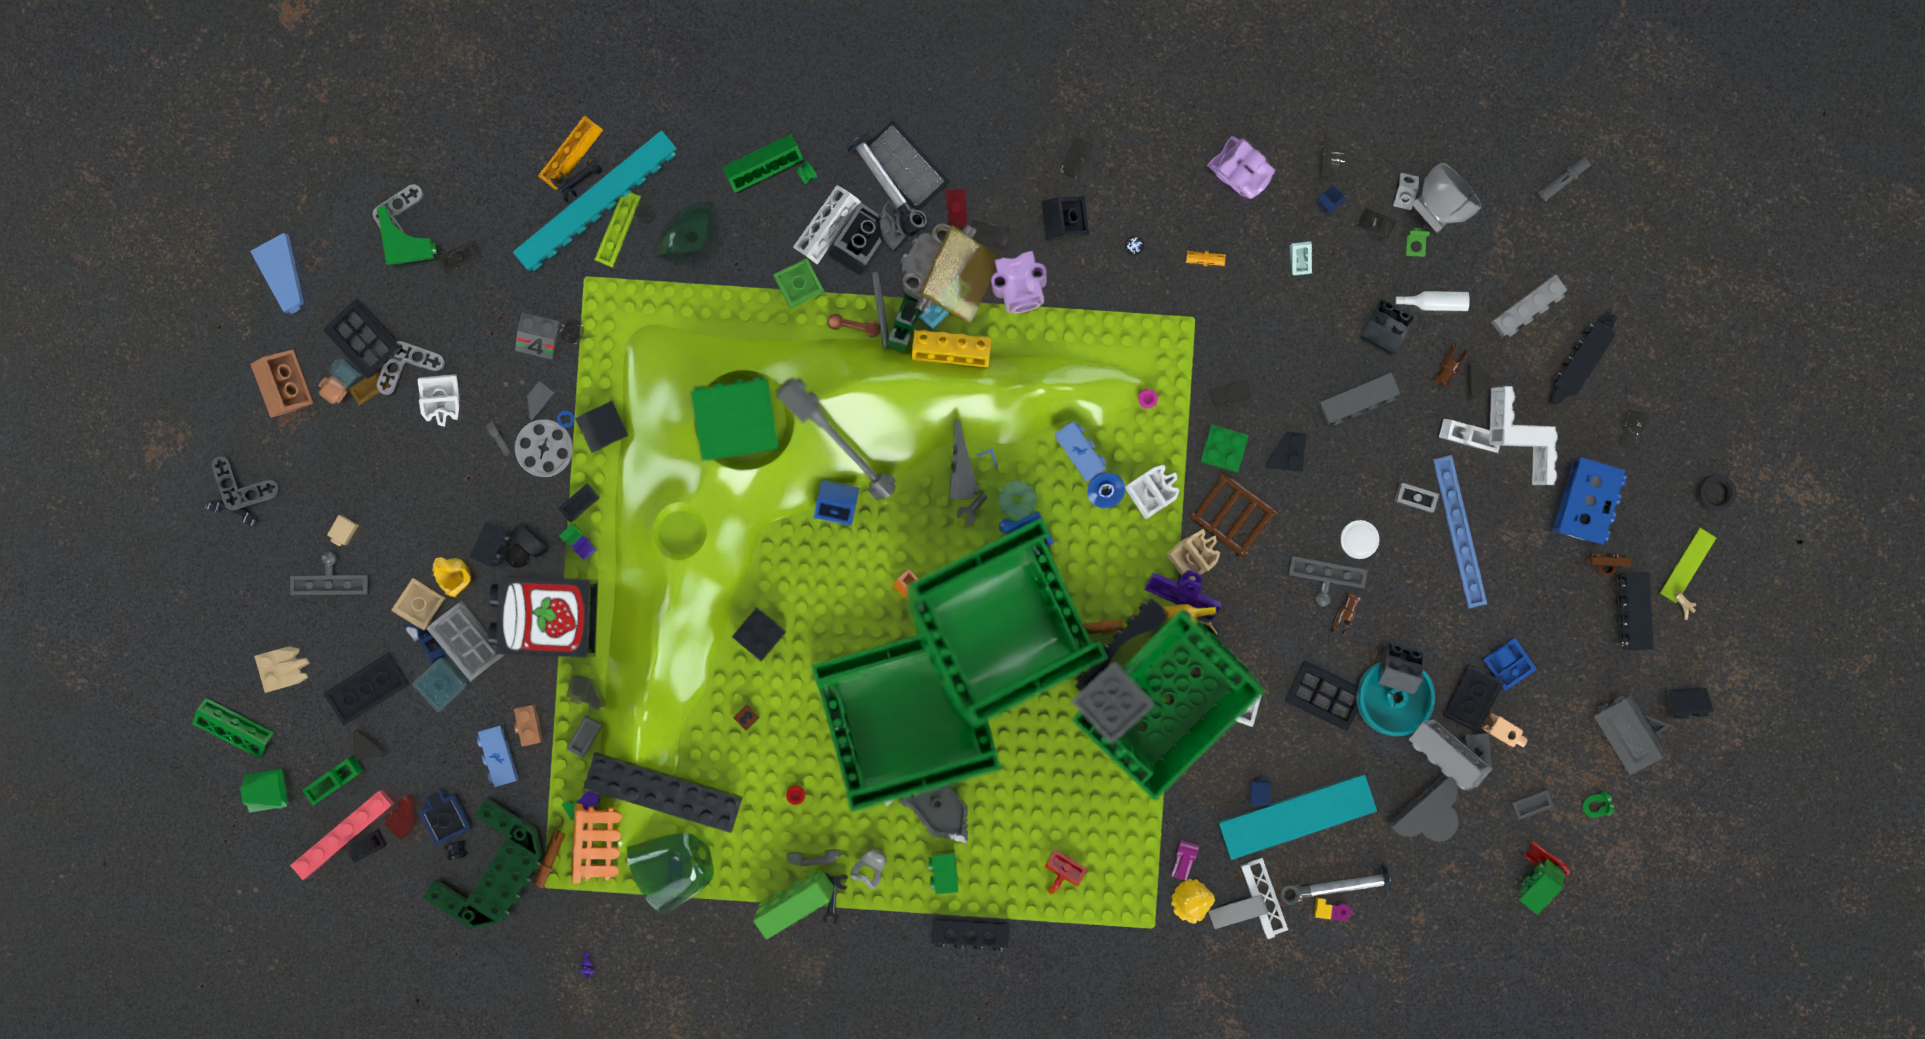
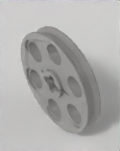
M545 419L533 421L527 424L517 436L515 442L516 458L521 467L532 475L550 477L559 474L567 467L572 458V439L568 431L554 421ZM538 424L543 425L545 428L542 435H536L534 432V427ZM557 429L563 432V438L558 441L554 440L552 436L553 432ZM523 438H529L531 441V445L527 449L522 448L520 445V441ZM546 441L549 451H545L542 459H540L542 451L539 449V446H543ZM560 448H565L568 451V456L565 459H560L557 456ZM528 456H532L536 460L533 467H527L525 464V459ZM550 461L554 464L552 472L544 471L543 466L545 462Z

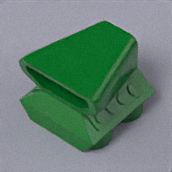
M281 769L243 775V785L240 786L243 805H247L249 813L274 808L280 809L287 806L288 798L284 774Z

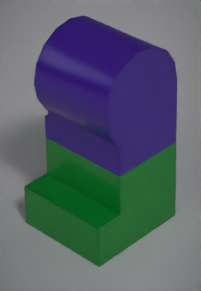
M571 524L559 536L585 561L597 551L595 546L575 524Z
M587 791L578 801L573 803L569 799L561 805L572 821L574 820L575 804H583L584 810H588V807H595L600 803L601 796L597 792Z

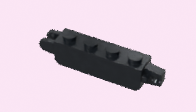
M1607 311L1598 321L1589 323L1584 331L1587 334L1583 340L1579 339L1574 346L1575 352L1572 356L1568 355L1564 361V369L1562 372L1558 371L1554 376L1553 381L1555 382L1552 386L1555 387V390L1550 397L1552 404H1560L1566 396L1577 395L1615 337L1612 328L1617 319L1611 312Z

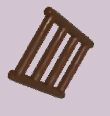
M1220 472V479L1195 513L1192 512L1189 515V518L1213 536H1216L1217 539L1236 553L1246 558L1249 553L1247 552L1270 519L1278 515V512L1229 475ZM1225 483H1227L1235 491L1213 521L1209 523L1201 516ZM1242 494L1250 500V503L1225 535L1217 527ZM1258 506L1266 513L1242 546H1240L1232 539L1255 507Z

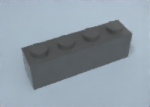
M1391 372L1324 400L1319 405L1327 424L1332 423L1334 426L1344 422L1343 418L1350 415L1351 418L1361 415L1360 410L1368 408L1370 411L1379 407L1378 403L1384 400L1386 404L1396 400V395H1399L1400 391Z

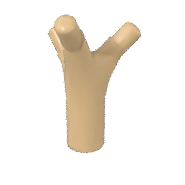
M1677 592L1674 597L1682 605L1684 619L1687 620L1689 610L1693 613L1696 611L1693 608L1696 606V603L1689 602L1681 592Z

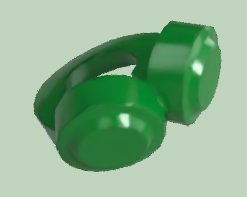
M1602 791L1600 794H1593L1587 797L1583 802L1582 809L1587 816L1598 818L1605 814L1612 815L1614 804L1611 802V796L1607 792ZM1592 801H1597L1598 803L1605 802V805L1599 807L1598 811L1591 812L1589 810V804Z

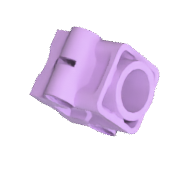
M1233 136L1225 143L1221 153L1214 157L1207 165L1215 172L1219 179L1230 185L1241 196L1249 199L1255 197L1266 188L1275 172V169L1266 162V158L1261 153L1252 148L1245 140H1239Z
M1032 251L1022 253L1014 259L1002 258L995 260L997 273L991 279L992 291L996 297L1004 299L1007 312H1027L1040 307L1044 303L1042 288L1047 283L1046 268L1040 263H1035ZM1004 284V286L998 287L997 285Z

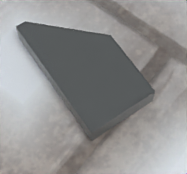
M541 381L527 395L529 417L532 421L555 394Z

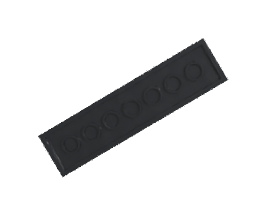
M597 752L594 753L584 785V789L729 833H732L743 796Z

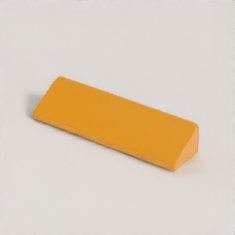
M583 116L538 177L557 190L558 187L554 186L550 179L553 178L556 182H559L561 180L559 172L563 173L567 178L601 134L602 129L586 116Z

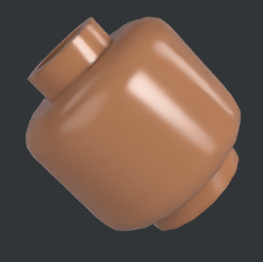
M335 375L329 378L324 377L318 385L321 387L319 395L331 404L339 403L348 392L346 390V383Z

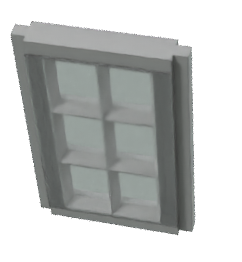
M462 601L426 628L470 682L505 655L496 654V646L489 644L488 632Z

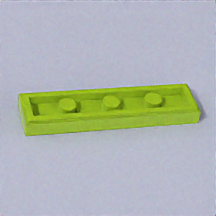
M632 192L625 198L620 196L594 259L595 261L613 268L641 196Z
M1701 528L1697 530L1659 593L1674 603L1678 602L1674 595L1677 592H1684L1716 540V537Z

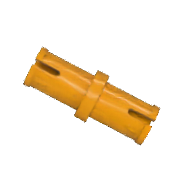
M1187 250L1186 263L1203 264V266H1225L1226 254Z

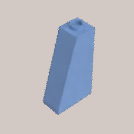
M282 233L250 252L283 312L293 314L301 309L300 306L304 304L290 238L288 234Z

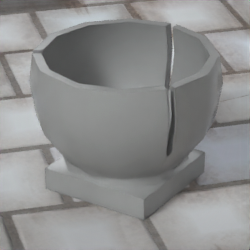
M1440 163L1425 177L1422 194L1412 203L1436 232L1441 230L1446 223L1468 220L1481 209V202L1476 194L1473 193L1474 191L1446 163Z

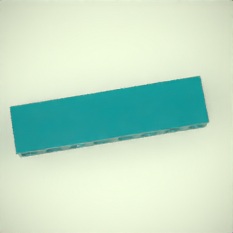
M1360 774L1270 804V806H1264L1219 821V825L1230 858L1233 860L1377 812L1366 776Z

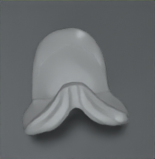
M879 849L868 850L861 860L853 866L850 873L851 878L857 881L863 880L869 888L875 889L880 882L881 871L886 863L885 854ZM863 865L871 867L875 872V877L871 882L868 877L858 875Z

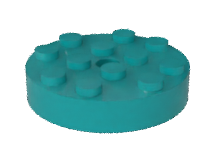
M1381 662L1374 664L1364 673L1357 688L1356 700L1361 717L1369 727L1384 735L1405 736L1414 733L1423 722L1429 720L1434 709L1435 691L1430 677L1423 670L1421 684L1415 694H1410L1378 684V670ZM1397 692L1399 700L1395 703L1391 694Z

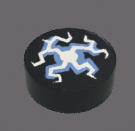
M1138 236L1129 237L1125 243L1127 253L1134 256L1139 255L1144 249V241Z

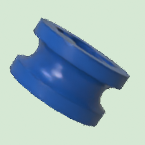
M562 411L558 414L557 421L560 426L569 428L574 424L575 417L572 412ZM569 414L571 422L563 424L561 422L563 421L561 419L562 415L567 416Z

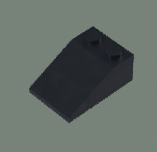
M860 203L833 244L828 255L860 275L884 239L880 230V214Z

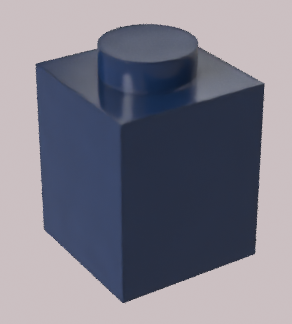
M1257 777L1254 778V781H1250L1249 804L1251 806H1270V782L1266 781V778Z

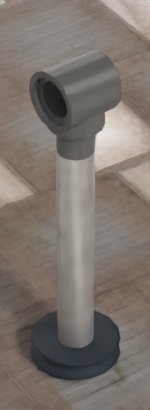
M1386 865V868L1381 867L1380 875L1308 886L1285 884L1280 890V896L1284 903L1292 905L1298 901H1303L1302 898L1378 886H1383L1386 894L1387 891L1391 892V877ZM1288 889L1295 891V896L1292 899H1287L1284 896L1285 891Z

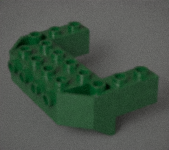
M488 798L484 800L474 817L507 838L471 895L466 899L440 881L435 880L423 897V899L470 929L497 924L501 920L505 921L511 912L509 910L512 903L516 904L521 897L519 892L523 887L526 888L532 879L529 876L533 871L536 872L542 863L540 859L543 856L537 828L526 819L518 818Z

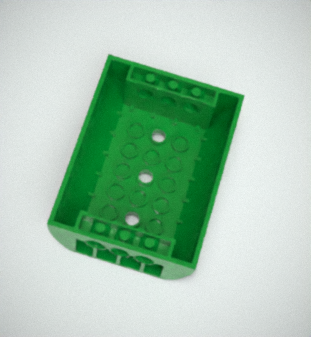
M1180 610L1122 668L1155 703L1154 706L1112 744L1081 711L1072 718V721L1156 801L1264 693V689L1252 671L1195 616L1185 610ZM1193 667H1199L1202 670V674L1199 677H1194L1191 674ZM1166 694H1172L1175 697V701L1172 704H1167L1164 701ZM1145 721L1148 724V728L1141 731L1137 728V723Z

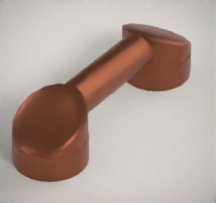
M832 314L827 320L828 326L833 330H838L841 327L862 330L872 338L880 334V326L875 321H870L866 324L842 319L839 314Z

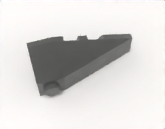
M956 420L950 499H973L974 495L978 494V483H974L975 478L960 420Z

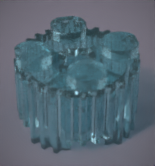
M1018 480L1005 485V488H1002L1003 491H1000L1001 495H999L1000 498L998 499L1001 506L1000 509H1003L1002 512H1005V515H1009L1008 517L1012 516L1013 519H1022L1027 517V514L1030 515V512H1033L1032 509H1035L1034 505L1037 504V495L1035 491H1032L1033 487L1030 488V484L1026 485V482L1023 483V481L1019 482ZM1018 494L1021 495L1022 504L1014 505L1012 497L1014 495L1018 496Z

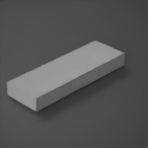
M1261 894L1211 909L1208 912L1214 928L1217 929L1268 913Z

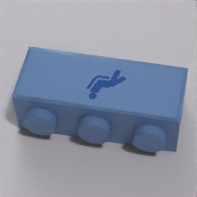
M1071 422L1055 433L1054 436L1084 480L1088 482L1106 469L1104 465L1107 463L1100 454L1098 456L1095 454L1093 449L1096 447L1090 439L1086 440L1082 435L1084 430L1080 424Z
M503 725L479 731V736H476L479 747L483 748V763L485 766L488 765L490 772L487 773L489 783L493 784L494 787H498L519 780Z

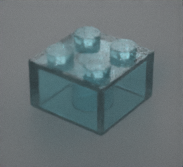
M444 657L439 658L412 683L415 689L437 712H441L469 686Z

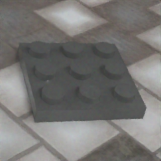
M1115 661L1072 699L1074 705L1111 744L1155 704Z

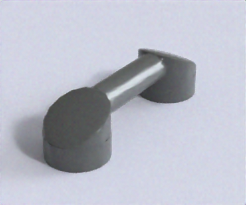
M840 849L825 850V857L802 858V852L788 853L787 860L798 866L829 864L839 858L841 852Z

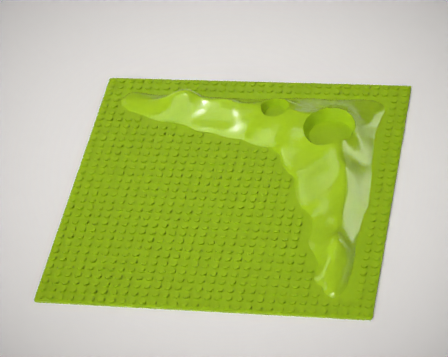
M585 277L575 418L612 401L628 436L591 453L574 419L569 498L588 483L600 499L572 523L568 521L567 528L571 524H575L595 546L597 551L585 561L566 543L564 579L598 580L596 657L558 658L546 850L554 830L561 831V833L563 832L566 835L553 863V871L549 873L544 885L545 888L763 902L766 899L770 901L775 898L774 895L781 890H788L795 881L799 880L801 882L806 879L810 872H817L822 869L823 872H827L831 876L848 875V879L840 880L842 885H847V889L841 890L837 887L836 908L1154 928L1164 793L1154 801L1072 721V718L1080 711L1072 702V699L1081 692L1075 687L1078 682L1075 679L1079 674L988 720L1002 770L954 783L950 786L968 806V816H966L968 818V822H966L968 824V828H966L968 830V843L955 841V839H946L943 836L942 838L932 836L927 830L926 825L922 824V820L918 819V815L914 814V810H911L910 807H903L900 799L894 800L888 806L884 803L856 812H850L846 797L847 792L811 665L918 635L912 622L907 600L892 586L906 570L909 569L920 579L1006 536V534L1001 533L999 530V524L1003 519H1010L1016 522L1036 511H1039L1054 544L1047 547L1083 625L1084 623L1101 622V620H1122L1124 629L1127 626L1125 623L1132 614L1135 616L1140 611L1138 607L1144 600L1149 601L1152 598L1161 606L1176 605L1145 591L1144 586L1153 572L1178 583L1179 571L1167 557V554L1181 541L1195 318L1038 307L1027 312L1011 313L1006 311L1005 304L959 301L934 331L919 320V316L923 313L920 310L905 353H901L890 348L883 349L881 332L877 337L872 338L862 330L847 327L833 330L828 326L827 320L832 314H839L842 319L866 324L870 321H875L879 324L875 296L825 292L790 309L780 289ZM883 296L889 336L904 299L902 297ZM915 330L991 338L988 368L912 360ZM763 376V380L768 379L779 449L702 461L690 391H694V387L705 386L706 389L713 388V384L723 382L725 386L733 385L732 381L744 379V383L752 382L751 378ZM791 377L795 380L800 378L806 384L804 389L808 394L813 392L820 399L817 403L829 424L876 474L883 472L886 475L890 473L895 478L896 482L894 485L896 489L887 498H880L877 501L867 490L870 487L871 479L823 428L817 426L809 418L802 423L777 396L775 390ZM1151 389L1157 394L1158 400L1154 407L1143 408L1140 406L1138 395L1141 391ZM956 420H960L975 478L974 483H978V494L974 495L973 499H950ZM1071 422L1079 423L1084 430V433H1082L1086 440L1090 439L1096 447L1093 449L1097 456L1100 454L1107 463L1104 465L1106 469L1101 473H1114L1123 480L1125 486L1149 470L1164 465V475L1167 476L1173 473L1177 475V480L1171 485L1173 488L1180 490L1176 500L1147 519L1143 517L1126 489L1122 500L1113 507L1100 508L1093 505L1087 495V488L1091 480L1088 482L1084 480L1054 434ZM993 449L998 467H995L991 453L981 455L980 457L976 454ZM822 480L860 488L852 526L813 518ZM983 493L988 498L974 512L976 520L971 524L965 525L964 523L969 519V514L963 513L961 517L957 518L958 510L961 507H969ZM756 607H759L787 631L763 661L758 660L732 638L733 634ZM1165 625L1159 626L1155 631L1139 634L1126 641L1116 651L1109 666L1115 661L1123 668ZM1108 632L1106 635H1102V633L1088 634L1091 642L1100 641L1104 647L1107 642L1111 644L1115 640L1113 636L1116 632ZM1170 694L1164 696V701L1167 704H1170ZM746 704L760 717L747 731L733 719ZM587 715L603 726L585 757L581 758L566 748ZM1139 721L1137 728L1144 731L1148 728V724L1145 721ZM595 752L743 796L732 833L600 794V803L594 807V810H608V807H613L622 816L619 823H613V828H617L620 831L621 837L617 841H612L611 845L619 849L620 855L616 859H611L610 863L617 865L619 873L615 877H610V880H605L604 877H590V880H585V877H581L580 883H572L571 878L574 820H570L561 804L569 799L574 803L581 799L585 792L590 791L584 789V785ZM793 785L801 786L805 791V799L801 804L793 805L786 799V792ZM584 823L583 828H587L588 823ZM593 823V828H607V823ZM583 841L582 846H586L587 841ZM592 841V846H606V841ZM840 849L841 856L829 864L798 866L787 860L788 853L802 852V858L825 857V850ZM870 849H879L886 856V863L881 871V879L875 889L869 888L863 880L857 881L850 876L853 866ZM955 850L959 893L935 895V890H931L930 877L934 875L933 871H929L928 857H932V852ZM1054 850L1059 851L1088 869L1078 887L1064 879L1060 888L1054 894L1048 893V888L1058 876L1045 868ZM672 854L682 855L681 890L679 888L669 890V855ZM582 859L581 864H585L586 859ZM591 859V864H605V859ZM863 865L858 875L868 877L871 882L875 877V872L871 867ZM672 875V880H679V876ZM828 903L821 907H828Z

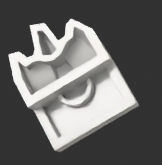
M457 374L418 378L420 411L427 422L433 416H436L438 425L445 427L447 415L457 420L459 412Z
M1164 465L1149 470L1125 486L1126 491L1145 519L1176 500L1180 491L1178 488L1171 486L1177 480L1176 473L1164 475Z

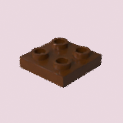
M1592 553L1591 557H1586V564L1596 565L1597 572L1603 576L1614 574L1616 566L1631 567L1632 559H1626V555L1611 554V558H1607V554ZM1602 565H1609L1611 567L1609 572L1605 573L1602 570Z

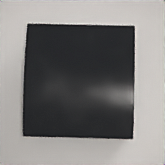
M612 401L575 418L591 453L628 436Z

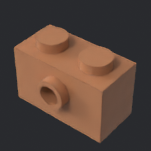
M536 704L515 708L516 722H514L516 734L519 733L521 746L543 742Z

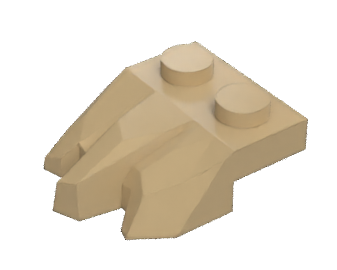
M1202 529L1180 541L1167 554V557L1181 575L1187 570H1193L1202 575L1218 562L1220 552L1212 550L1217 542L1216 536L1205 540V531ZM1193 576L1189 577V579H1191V580H1195V579H1196V578L1193 577Z
M289 646L255 656L265 693L298 684L308 678L307 674L301 673L300 670L310 664L307 658L297 659L298 648Z

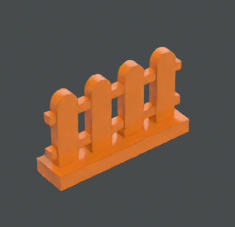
M575 804L571 866L572 883H580L581 877H585V880H590V877H604L605 880H610V877L618 875L617 865L610 863L611 859L619 857L620 852L616 846L611 845L612 841H617L621 837L620 831L617 828H613V823H619L622 816L613 807H608V810H594V807H588V810H584L583 804ZM584 823H588L587 828H583ZM593 823H607V828H593ZM583 841H587L586 846H582ZM592 841H606V846H592ZM582 859H586L585 864H581ZM591 859H605V864H591Z

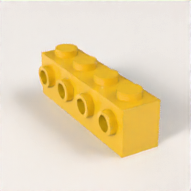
M915 330L912 360L988 368L991 338Z

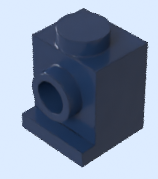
M430 632L421 637L422 640L419 643L431 663L447 655ZM430 644H436V649L431 650L429 648Z

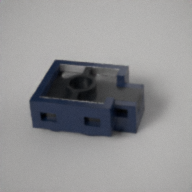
M442 789L424 798L427 808L420 811L419 814L436 846L472 828L456 794L447 797Z

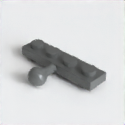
M325 551L321 556L322 563L325 564V575L290 576V595L368 594V575H333V564L337 560V556L333 551Z
M1292 556L1288 575L1322 581L1321 592L1316 595V603L1324 607L1331 601V596L1328 593L1330 583L1365 589L1368 570Z

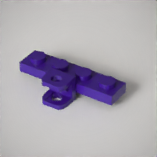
M1187 570L1180 578L1179 583L1153 572L1144 586L1145 591L1176 605L1189 604L1194 608L1216 607V614L1221 608V602L1200 593L1202 575L1193 570ZM1193 576V577H1195L1196 579H1195V580H1191V579H1189V577ZM1208 615L1203 617L1208 619H1214L1216 615Z

